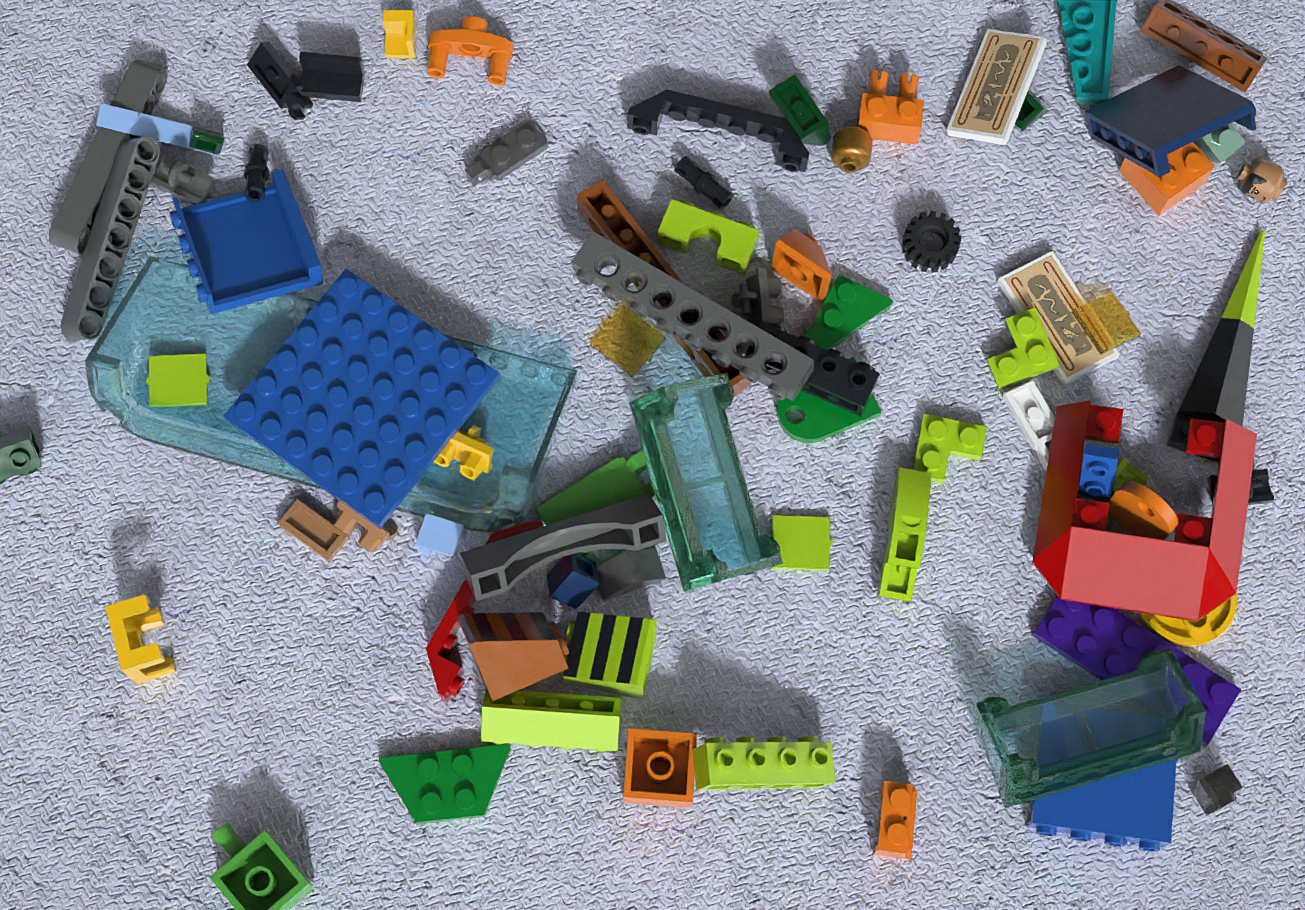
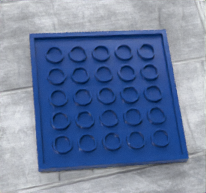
M345 269L223 416L230 424L371 524L381 529L499 380L500 373L363 279Z

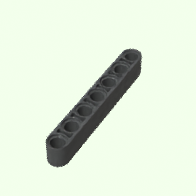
M135 59L129 66L111 106L139 112L138 116L140 113L152 115L167 82V69ZM104 127L99 128L49 231L50 244L78 254L84 253L118 148L123 141L140 136Z
M144 136L123 141L118 148L61 320V332L68 340L96 339L103 330L159 158V145L152 137ZM128 175H129V177H130V179H131V185L129 184V181H128ZM119 204H120L121 209H122V212H121V213L119 212ZM109 233L112 236V243L109 240ZM100 262H101L102 267H103L102 272H101L100 267H99ZM90 291L93 294V301L90 300ZM80 321L83 322V331L80 329Z

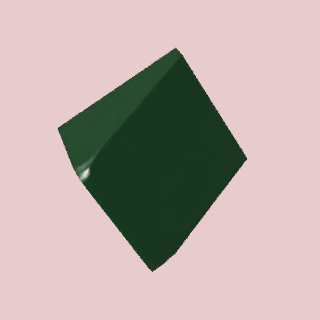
M1030 91L1026 94L1015 125L1021 131L1026 130L1048 112Z
M193 126L189 146L193 149L218 155L222 149L225 137L222 133Z

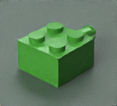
M229 823L221 826L211 836L230 860L209 878L235 910H290L315 888L275 838L264 830L248 845L236 834Z

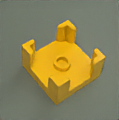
M146 594L105 606L121 671L136 684L176 672L173 658H164L157 643L144 646L141 632L160 627L164 623L160 609L158 607H149L150 602Z

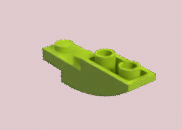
M898 467L886 530L888 537L877 596L912 602L917 569L921 567L926 536L931 473Z

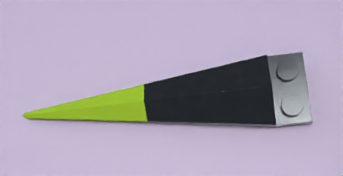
M1264 229L1260 231L1215 332L1174 417L1167 442L1169 447L1186 452L1191 418L1225 423L1226 419L1243 427L1265 239ZM1196 455L1217 463L1219 461V458Z

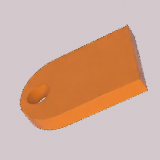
M1125 481L1108 501L1110 503L1108 515L1134 536L1165 540L1178 525V518L1172 508L1159 495L1140 483Z

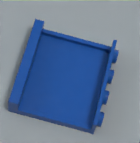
M283 169L271 172L273 185L265 187V197L263 200L260 198L259 202L247 200L243 192L181 208L177 196L172 197L174 211L169 212L174 230H181L182 235L178 236L182 253H189L191 259L186 260L192 279L198 278L200 284L195 285L200 303H207L210 314L323 284L320 261Z
M1043 701L1037 707L1036 720L1039 721L1031 820L1027 822L1026 827L1036 829V834L1042 836H1057V832L1070 834V839L1088 842L1091 841V837L1102 838L1106 845L1123 847L1125 842L1139 844L1138 849L1158 852L1160 847L1171 844L1179 720Z

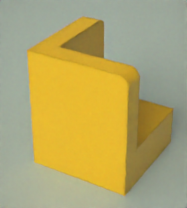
M383 10L385 56L387 58H415L417 24L414 10Z

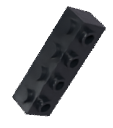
M761 321L758 328L814 360V370L802 387V391L862 417L880 373L875 371L874 367L865 362L855 363L848 360L838 350L823 349L808 337L791 335L787 333L784 327L776 323L766 324ZM749 346L745 356L751 355L755 350ZM770 362L765 366V369L771 373L779 372L783 368L778 362Z

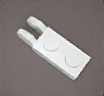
M1029 380L1004 392L1002 397L1033 451L1036 450L1039 461L1047 471L1049 450L1046 445L1051 443L1055 417L1034 381Z

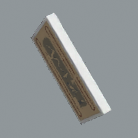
M987 29L947 127L949 136L1007 145L1047 42L1044 36Z
M1053 251L998 279L997 283L1017 314L1034 307L1036 308L1060 364L1059 368L1054 369V372L1063 386L1119 357L1120 353Z

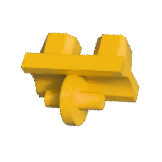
M473 425L468 432L459 429L435 459L434 463L442 467H448L453 459L462 462L460 473L471 480H475L482 472L488 474L492 469L491 459L494 448L488 446V441L480 438L481 428Z

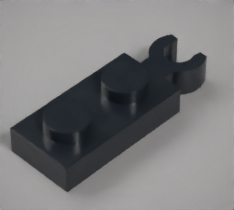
M261 42L247 63V66L281 109L288 108V112L294 120H304L306 116L302 113L301 107L303 109L313 107L311 99L307 96H302L300 93L304 85L271 43Z

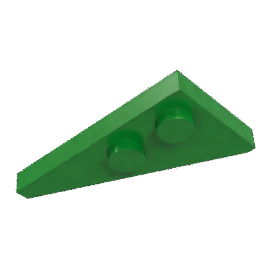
M839 274L805 337L812 339L817 346L823 349H832L850 337L852 332L866 326L871 319L881 312L888 311L894 300Z

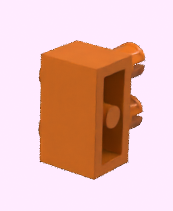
M878 70L870 71L868 93H862L857 125L863 127L874 140L917 144L922 127L924 100L917 99L919 77L912 74L910 83H908L909 73L900 75L898 97L886 95L889 74L881 70V76L878 79Z

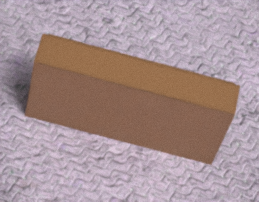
M298 497L277 521L279 527L329 563L350 538L349 534L342 532L334 526V523Z

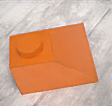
M794 229L776 242L771 270L823 304L827 297L832 276L823 250L813 236L808 233L802 234Z

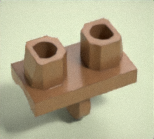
M340 501L336 505L341 511L334 522V526L346 534H352L358 524L362 525L366 530L358 543L369 552H376L385 541L393 540L398 533L386 522L381 529L377 528Z

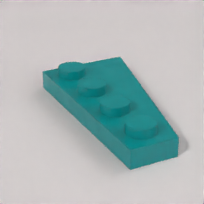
M1057 0L1076 103L1100 104L1108 100L1117 0Z

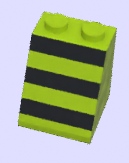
M577 612L576 621L570 620L567 629L566 640L571 641L569 654L564 656L568 669L560 672L564 673V683L643 699L657 635V620Z

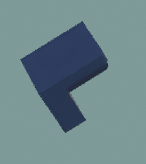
M578 553L563 556L547 574L549 597L577 609L600 584L596 562Z

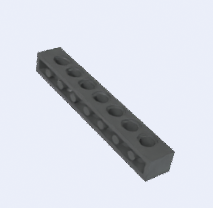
M594 231L590 233L571 261L575 277L581 283L587 286L594 284L602 289V293L608 299L614 302L621 300L630 305L629 309L641 318H646V316L657 321L656 325L668 334L672 335L674 332L684 337V342L693 349L700 351L703 348L711 353L713 360L720 365L728 367L730 364L740 370L739 374L751 383L759 381L767 386L768 392L778 399L784 400L786 397L794 401L814 370V360ZM606 266L617 268L611 275L600 273ZM638 281L644 284L638 291L628 289L632 282ZM662 297L671 300V303L666 307L655 305V302ZM689 313L696 314L699 317L696 322L691 324L683 322L682 318ZM717 329L727 333L720 340L712 339L709 335ZM747 345L751 346L755 351L749 356H741L737 353V350ZM770 362H778L783 368L779 372L771 373L765 369V366Z

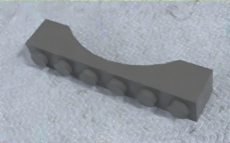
M645 494L460 552L465 579L477 602L509 592L518 581L531 571L563 556L599 549L637 551L667 540L663 514L650 494Z

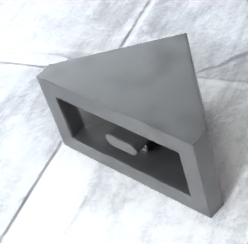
M655 548L623 551L597 566L600 582L598 586L604 601L666 580Z

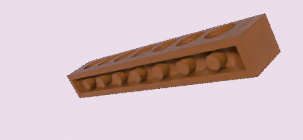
M603 179L577 195L578 212L592 231L683 283ZM632 282L637 290L644 286L641 282ZM662 297L655 302V305L666 307L671 303V300ZM689 313L682 318V321L691 324L696 322L699 317L696 314ZM719 329L712 331L709 335L715 340L725 337ZM675 332L672 334L724 403L751 386V382L744 379L739 374L740 370L730 364L728 367L720 365L713 360L712 354L703 348L700 351L695 350L684 342V337Z

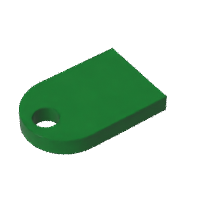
M854 357L848 359L857 363ZM800 390L794 401L785 397L784 400L779 399L777 405V419L782 430L792 439L803 443L823 441L881 415V410L873 394L862 417ZM790 410H798L802 413L804 419L798 424H793L786 419L785 415Z

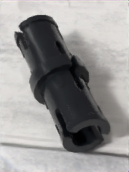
M255 144L253 145L254 149L252 147L249 148L248 164L244 169V177L246 179L244 195L251 202H259L260 198L264 199L265 182L269 178V168L267 167L269 150L264 145Z
M688 156L683 157L676 165L677 167L674 171L686 179L694 187L695 192L699 195L702 193L717 205L718 208L723 210L731 202L734 194L714 179V174L701 169Z

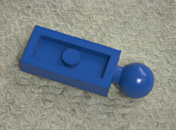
M1085 444L1078 494H1082L1080 499L1107 502V498L1111 499L1119 456L1118 448Z

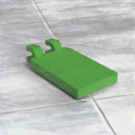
M643 449L631 456L628 461L624 457L621 459L619 457L615 458L535 509L545 526L645 494H650L655 502L670 492V485L662 475L651 481L646 487L643 486L637 475L653 466L652 458L646 449ZM594 550L579 552L578 554L586 556Z

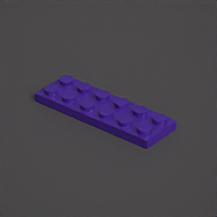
M1056 596L1032 634L1033 637L1157 717L1179 720V731L1204 747L1209 745L1241 691L1239 687L1114 608L1063 601Z

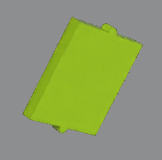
M206 353L149 356V378L146 379V383L149 386L150 408L208 405L207 383L210 382V377L207 375Z
M773 515L772 538L769 540V545L772 546V569L829 571L830 548L833 545V541L830 540V517Z

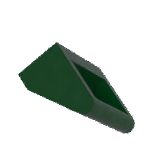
M795 74L769 90L770 97L802 144L823 146L830 141L828 121Z

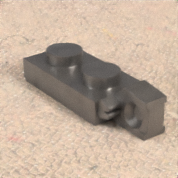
M528 121L479 153L480 155L474 158L475 163L465 170L466 178L473 187L487 178L490 181L495 179L499 181L547 150L548 143L532 122Z

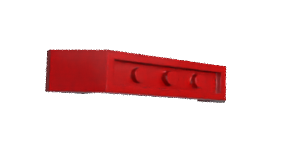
M534 520L493 532L486 544L543 527V522ZM466 579L426 647L438 694L441 700L448 702L451 695L456 697L465 682V679L462 678L464 674L462 668L443 658L444 654L450 655L458 641V637L455 636L460 628L457 616L474 613L475 610L472 608L475 598Z

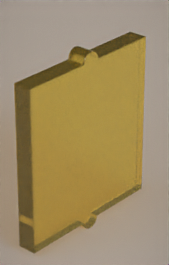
M1112 292L1077 307L1071 312L1084 330L1083 334L1089 337L1100 355L1141 335L1129 317L1130 313L1124 310Z
M622 305L609 321L603 322V328L592 339L590 346L633 378L647 361H652V355L666 340V337Z

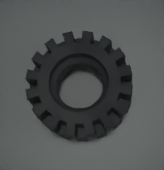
M930 211L929 216L926 215V212H922L919 218L914 216L910 224L908 223L902 240V252H906L905 259L907 262L911 259L913 260L912 267L915 269L918 265L923 266L922 272H927L928 268H932V273L938 272L939 267L942 270L946 269L948 264H952L955 260L961 243L959 226L953 227L955 221L952 218L949 221L945 220L947 214L941 213L940 217H936V211ZM925 233H935L942 238L943 247L938 251H929L921 246L919 239Z

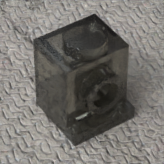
M1228 764L1188 786L1206 816L1235 801L1237 798L1234 793L1243 788Z

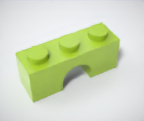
M671 199L658 229L657 244L687 254L694 240L702 237L711 238L719 246L716 265L746 275L758 245L760 230L755 229L748 222L729 220L719 212H707L698 209L691 202Z

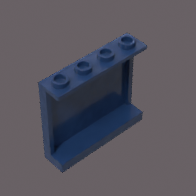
M1180 65L1085 110L1090 138L1158 177L1170 172L1167 154L1232 122H1236L1252 131L1257 129L1255 121L1256 108L1251 100Z

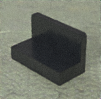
M300 52L299 61L302 67L300 82L304 85L300 91L302 96L361 102L365 80L361 58Z

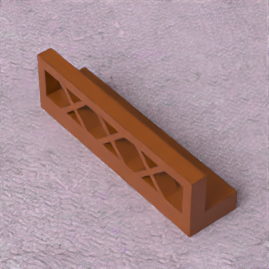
M1160 0L1154 6L1140 32L1243 92L1248 90L1268 59L1168 0Z

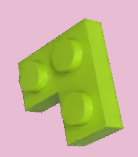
M1035 307L1005 319L1016 348L987 359L999 391L1059 368L1060 364Z
M924 413L912 470L931 473V482L943 484L949 454L975 460L982 458L987 426Z

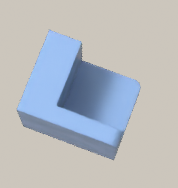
M426 513L415 542L418 552L431 556L432 551L453 556L459 540L464 539L466 535L465 527L463 524Z

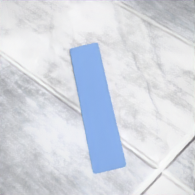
M103 103L100 105L96 122L97 126L140 137L149 136L156 141L193 149L189 146L193 126L140 113L138 116L139 112Z

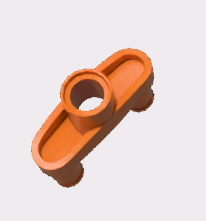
M475 16L464 17L461 21L460 29L438 30L430 34L428 44L430 56L427 74L433 78H444L448 54L489 58L491 61L488 82L501 86L506 83L508 64L513 58L514 45L503 37L487 33L488 23L484 19Z

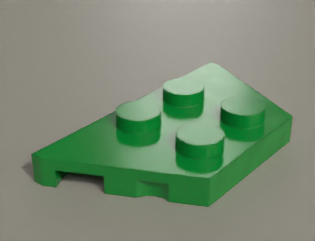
M510 744L382 757L379 758V763L416 824L481 818L487 814L491 798L498 786L507 757L510 755L511 746Z

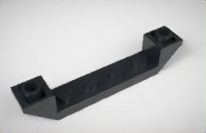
M668 89L628 110L627 128L632 129L637 134L657 136L664 114L676 121L688 120L696 122L705 128L717 127L728 130L734 135L742 136L745 134L757 137L766 143L778 142L780 145L776 165L782 166L783 169L790 172H806L810 153L785 118Z

